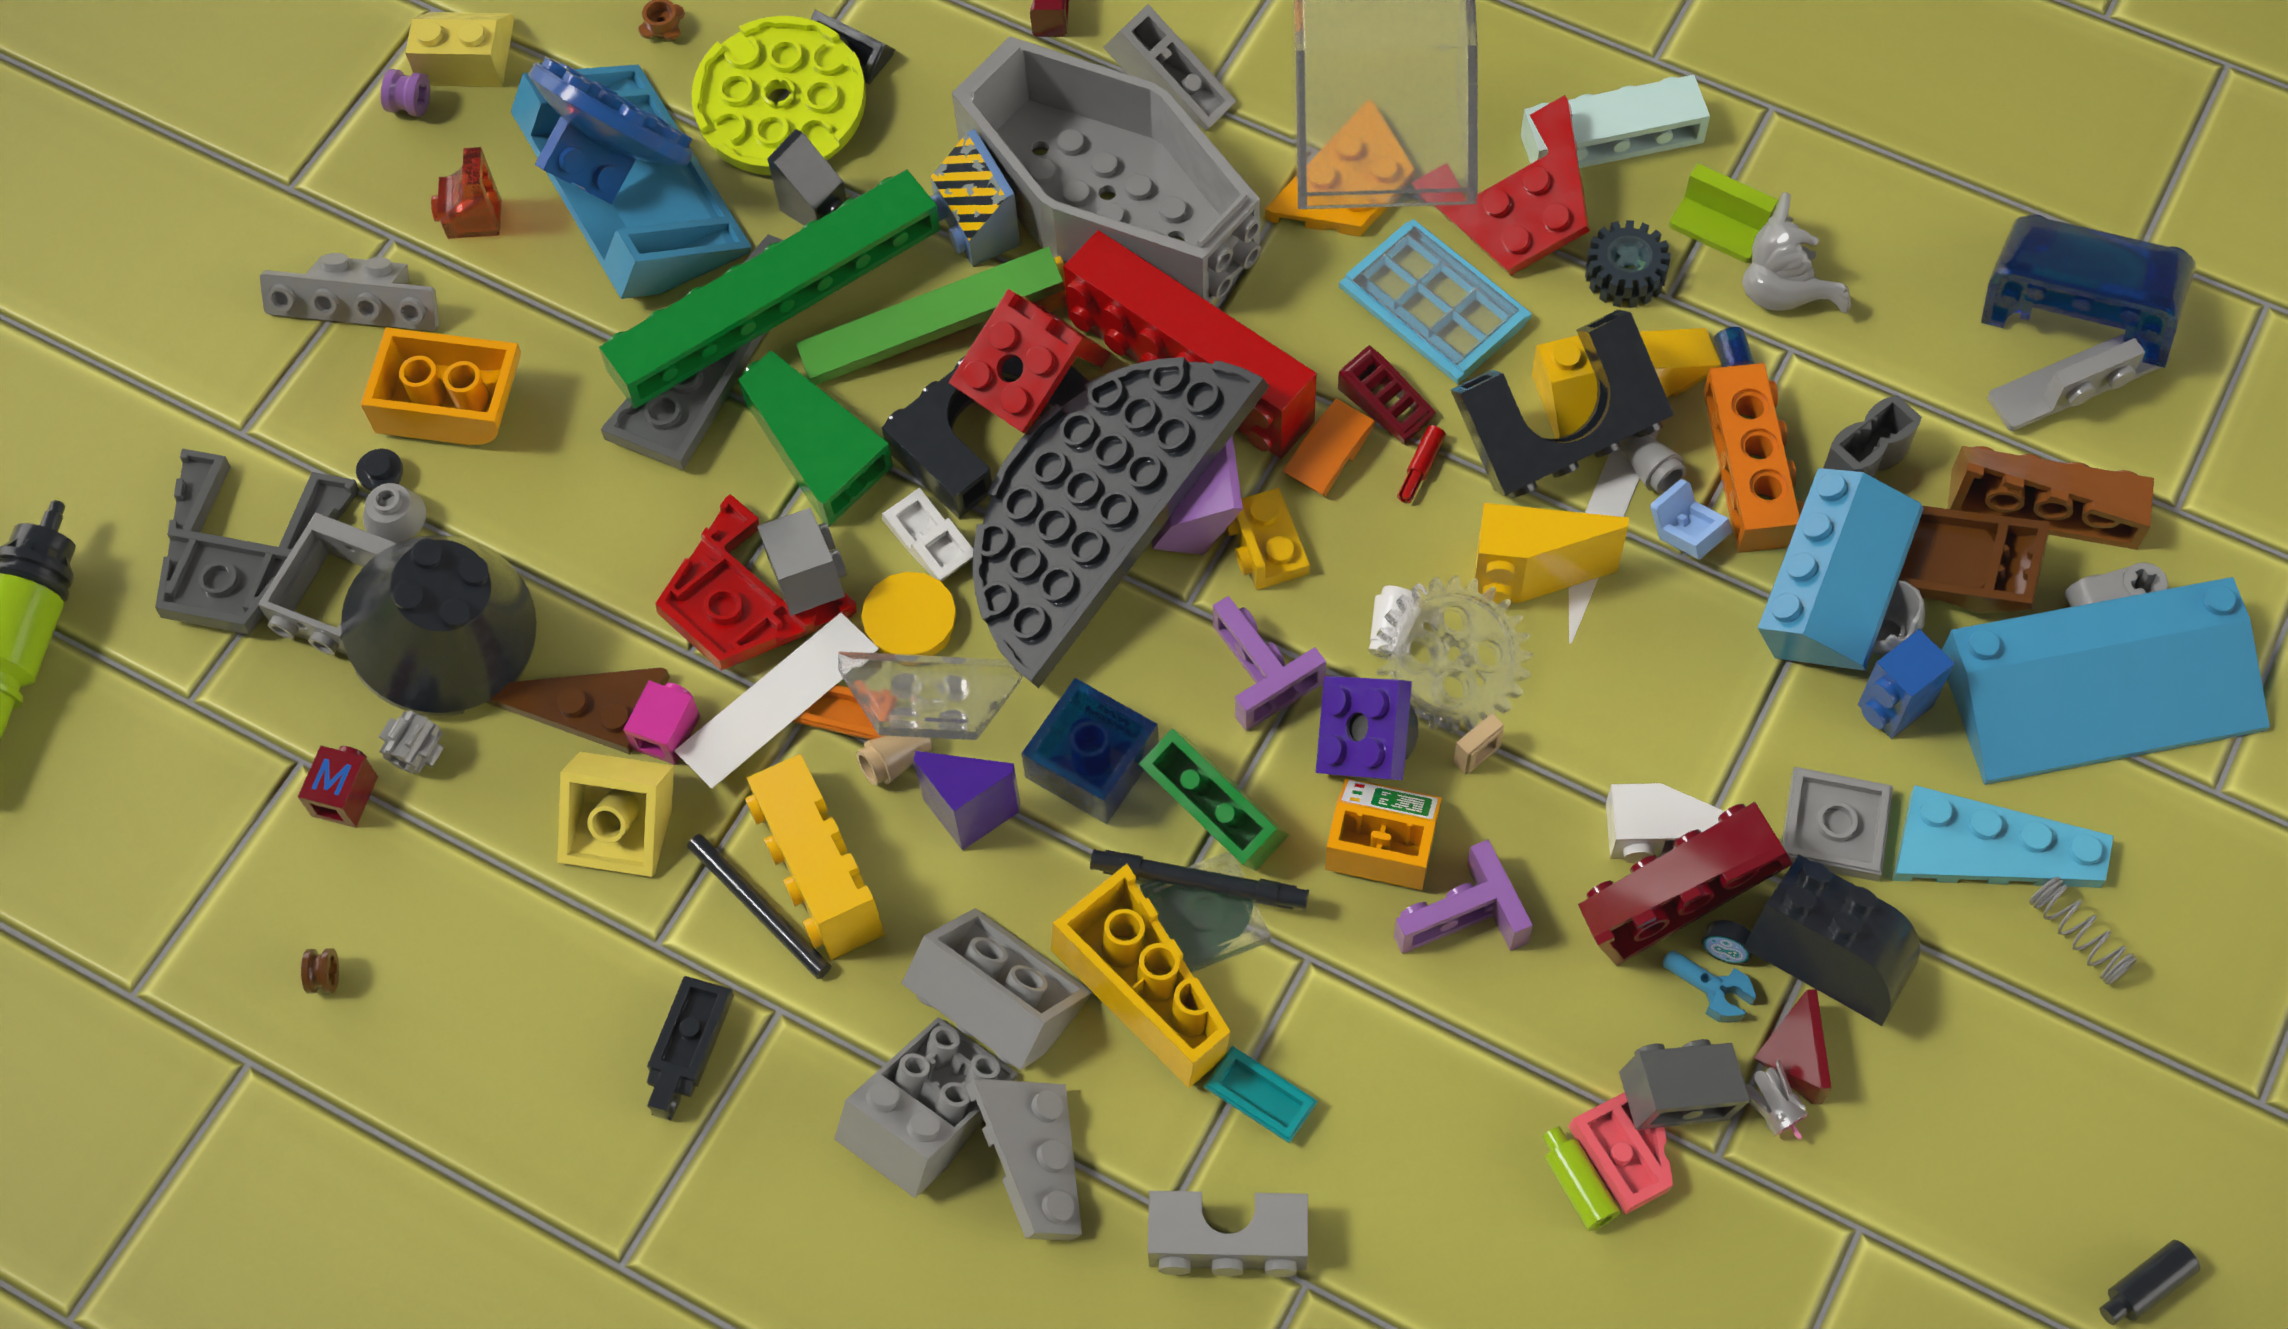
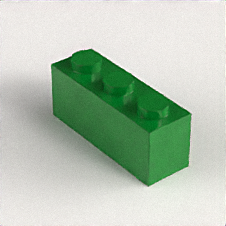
M1173 728L1139 763L1153 779L1242 865L1256 871L1289 836L1280 825L1187 736Z

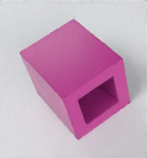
M649 680L623 730L633 750L676 765L680 756L674 750L690 738L700 718V714L692 694L687 689L675 683H666L664 686Z

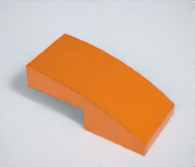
M1336 398L1309 431L1283 472L1314 492L1326 497L1347 461L1353 462L1377 422Z

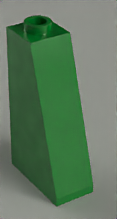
M772 350L760 360L752 362L745 369L742 377L738 379L745 404L822 522H826L828 527L894 467L887 441Z

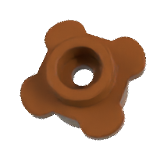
M669 0L649 1L642 10L644 22L638 27L640 35L646 39L653 36L665 38L666 40L678 38L680 35L679 21L685 16L683 7L673 4Z

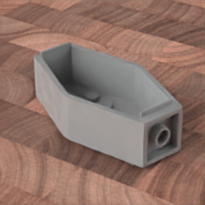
M1009 36L952 92L959 141L967 132L973 129L977 131L1014 192L1017 218L1041 248L1049 246L1054 258L1060 255L1064 262L1067 263L1092 235L1099 230L1209 303L1215 297L1217 299L1223 297L1229 290L1233 278L1243 268H1250L1257 260L1261 252V246L1259 245L1261 226L1260 198L1170 93L1157 84ZM1038 148L1048 149V152L1044 155H1036L1032 151ZM1111 192L1115 193L1116 196L1111 200H1104L1100 197V194ZM1174 237L1183 238L1184 241L1175 239Z

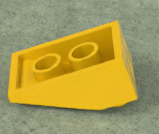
M1484 503L1476 551L1472 598L1483 599L1485 602L1494 605H1503L1509 602L1521 603L1617 572L1629 526V517Z

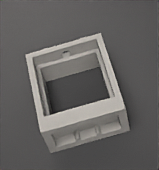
M315 512L258 603V606L269 621L268 627L287 639H293L295 635L304 638L314 648L325 654L334 655L337 651L347 655L342 641L341 623L338 628L294 612L329 554L364 567L377 554L397 543Z

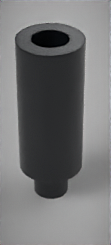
M2175 1239L2170 1241L2108 1289L2110 1300L2099 1308L2102 1317L2111 1325L2117 1324L2124 1317L2131 1321H2136L2200 1271V1264L2196 1256L2182 1242Z

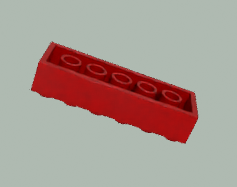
M1097 230L1063 266L1069 319L1081 331H1090L1104 340L1107 347L1117 355L1122 356L1125 354L1137 363L1184 357L1188 362L1214 364L1216 360L1244 368L1263 377L1270 387L1237 429L1246 435L1251 444L1257 449L1264 452L1270 451L1282 459L1315 422L1317 379L1315 371L1106 234Z

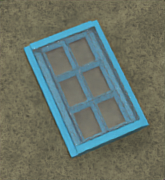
M1414 219L1410 222L1407 221L1352 268L1345 275V278L1339 282L1341 290L1456 384L1461 380L1464 381L1525 327V324L1532 317L1530 311Z

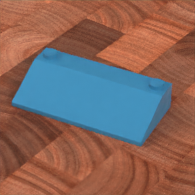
M639 64L575 69L592 82L595 80L612 89L622 98L638 106V109L646 113L651 112L670 123L672 127L678 129ZM523 73L511 114L538 158L560 115L543 98L528 76V73ZM693 154L688 165L657 164L636 159L612 204L584 191L573 182L570 184L546 172L621 299L664 293L749 254L752 249L751 244L695 154Z
M2233 577L1953 629L1942 648V651L1955 663L1947 680L1984 785L2264 732L2270 727L2251 620Z

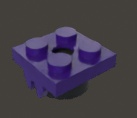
M1324 676L1315 773L1371 779L1403 780L1405 760L1413 752L1419 734L1418 718L1413 706L1410 704L1412 681Z

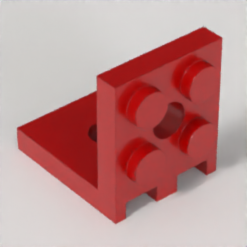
M1007 289L948 383L1025 434L1035 423L1077 356L1102 368L1111 352L1039 304ZM1019 357L1023 363V373L1016 381L1007 382L1002 375V367L1009 358Z

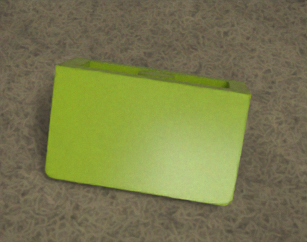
M1697 163L1689 176L1685 197L1671 217L1669 227L1737 260L1748 263L1752 258V245L1755 236L1767 223L1768 218L1773 216L1778 199Z

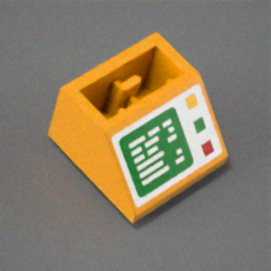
M1345 778L1337 800L1327 842L1325 870L1423 890L1442 797Z

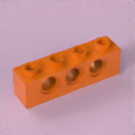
M1765 363L1709 368L1703 396L1737 553L1788 548L1804 503L1802 500H1796L1793 488L1796 486V468L1792 459L1787 460L1784 447L1787 445V429L1784 420L1777 419L1775 411L1778 404L1776 382L1768 380ZM1740 415H1749L1754 419H1746ZM1748 454H1756L1761 456L1763 459H1755L1750 457ZM1757 494L1767 495L1773 500L1762 499Z

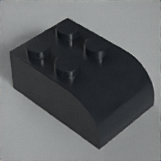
M1799 854L1766 903L1743 947L1880 1026L1883 1025L1913 972L1920 955V943L1917 933L1904 914L1892 905L1877 898L1870 890L1848 882L1830 872L1823 864L1810 861Z

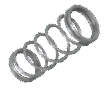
M2061 877L2051 879L2030 898L2029 903L2034 905L2033 908H2040L2050 901L2044 911L2043 918L2045 920L2054 919L2069 911L2058 927L2059 935L2069 934L2084 926L2073 942V950H2082L2099 941L2090 953L2087 965L2094 966L2116 955L2100 976V979H2103L2105 984H2111L2131 968L2137 961V958L2133 954H2128L2110 970L2126 950V946H2122L2100 960L2090 963L2096 951L2111 935V931L2108 930L2092 941L2075 947L2084 932L2095 921L2097 915H2093L2075 927L2061 932L2062 927L2080 906L2082 900H2077L2062 911L2047 917L2046 915L2052 905L2067 889V884L2061 886L2063 884V880H2060Z

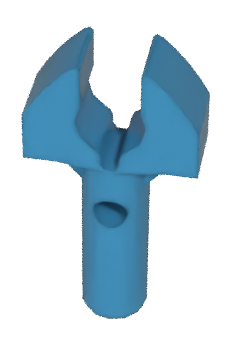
M1675 950L1668 952L1663 959L1664 968L1706 994L1709 1006L1705 1014L1717 1022L1730 1023L1742 1021L1746 1014L1742 1009L1728 1003L1724 994H1737L1740 999L1750 1005H1753L1756 995L1749 977L1736 968L1728 976L1716 977Z

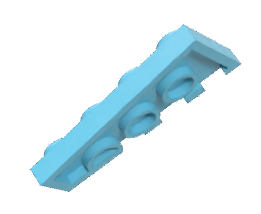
M1914 785L1910 793L1893 881H1911L1912 878H1935V882L1957 883L1959 879L1987 880V884L2008 885L2009 881L2033 882L2035 886H2043L2051 879L2061 877L2060 880H2063L2061 886L2067 884V887L2101 888L2107 878L2114 836Z

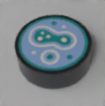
M1716 920L1707 925L1701 944L1710 956L1729 964L1747 963L1752 956L1751 952L1743 948L1751 933L1749 929L1729 920Z

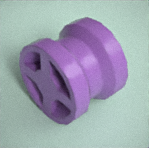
M389 69L385 73L381 85V104L383 109L391 113L406 110L411 116H423L430 100V81L428 76L417 72L408 76L404 75L401 70Z

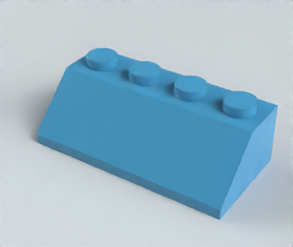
M1818 468L1758 625V630L1774 658L1866 670L1924 509L1920 502L1864 472Z

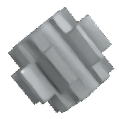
M409 710L408 712L404 711L397 720L390 718L379 735V738L385 741L379 752L383 754L382 757L385 760H388L397 768L408 771L411 774H415V772L419 774L425 765L433 767L444 747L438 744V741L443 732L440 731L441 728L437 724H434L425 716Z

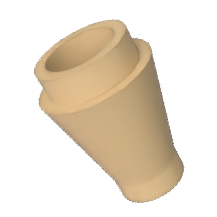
M917 725L905 731L865 741L864 748L857 751L856 755L863 774L872 785L876 786L881 782L890 784L914 763L915 751L930 752L932 750V743L924 728Z

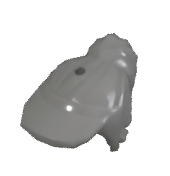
M1782 192L1773 216L1768 218L1767 223L1755 236L1752 245V263L1745 270L1742 280L1746 295L1755 304L1769 310H1789L1814 300L1827 299L1834 302L1841 312L1847 313L1852 306L1849 288L1843 283L1818 280L1815 277V270L1811 267L1812 262L1810 260L1816 257V252L1810 251L1801 244L1817 245L1819 239L1817 236H1812L1807 231L1799 229L1797 224L1792 223L1794 219L1789 216L1791 195L1787 192Z

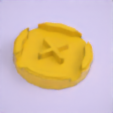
M906 571L888 576L872 588L864 600L861 618L866 637L879 648L877 650L879 654L887 658L888 656L899 658L900 662L913 663L929 659L946 647L951 639L954 626L956 627L957 613L952 594L940 580L926 573Z

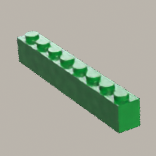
M908 169L894 177L890 176L883 179L875 188L857 198L848 199L837 210L823 218L808 222L797 233L781 242L770 244L759 255L743 264L732 266L724 275L707 285L692 289L681 300L665 309L654 311L646 320L629 330L614 334L606 343L599 346L607 372L633 408H638L746 343L763 335L939 232L940 226L936 203Z

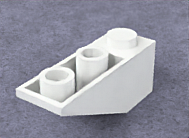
M1662 783L1611 784L1606 801L1610 859L1624 858L1626 862L1635 864L1647 856L1656 855L1658 858L1674 849L1675 841L1684 834L1696 829L1703 832L1719 823L1718 817L1724 811Z

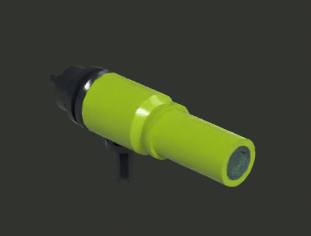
M58 500L50 502L48 510L44 512L40 525L30 523L15 525L9 542L0 547V741L12 710L22 705L23 695L20 693V689L35 683L63 610L64 602L69 598L68 589L74 580L70 562L76 545L71 539L58 532L65 510V504Z

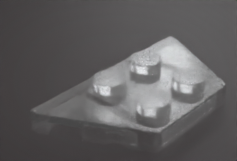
M839 651L838 654L839 673L874 729L881 736L977 740L1023 677L1008 660L844 651Z

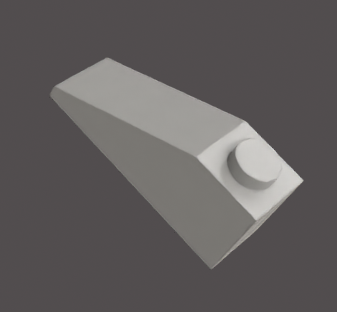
M1149 4L1103 47L1128 75L1153 82L1168 91L1194 123L1205 131L1236 102L1233 96Z

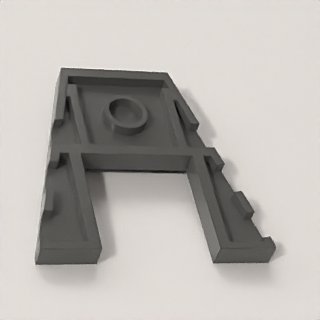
M182 449L180 459L183 463L181 476L176 479L174 498L176 500L174 518L169 521L167 533L170 539L168 555L163 557L155 608L161 618L250 634L264 616L258 603L315 512L338 520L358 495L359 487L354 479L312 472L279 547L200 533L231 466L226 456Z

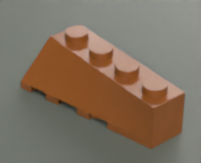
M1962 446L1951 472L1947 509L2050 522L2049 535L2137 550L2151 526L2154 478L2140 476L2128 470L2110 471L2092 468L2080 462L2062 463L2050 461L2032 454L2015 455L1997 452L1985 446Z

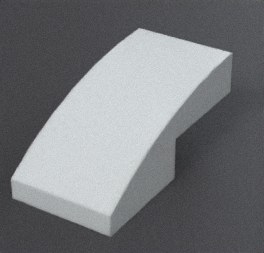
M920 488L882 513L883 522L932 577L943 581L973 559V548L949 518L945 520Z

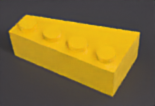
M801 753L747 777L753 795L744 799L756 825L763 822L767 824L771 836L764 838V842L775 866L784 862L791 875L783 879V882L794 906L796 907L804 903L810 918L802 921L814 949L823 945L830 960H833L885 936L874 898L868 886H865L852 854H846L848 851L833 817L828 816L825 801Z
M1128 864L1124 865L1053 922L1051 951L1188 1089L1223 1060L1227 1053L1231 1031L1197 977L1194 978L1183 960L1182 951L1175 940H1171L1158 920L1156 909L1149 898L1145 899L1136 884V877Z

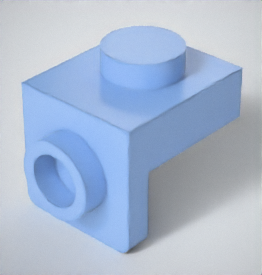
M1680 479L1660 495L1650 506L1659 539L1698 560L1732 533L1729 518L1696 502L1691 484L1683 479Z

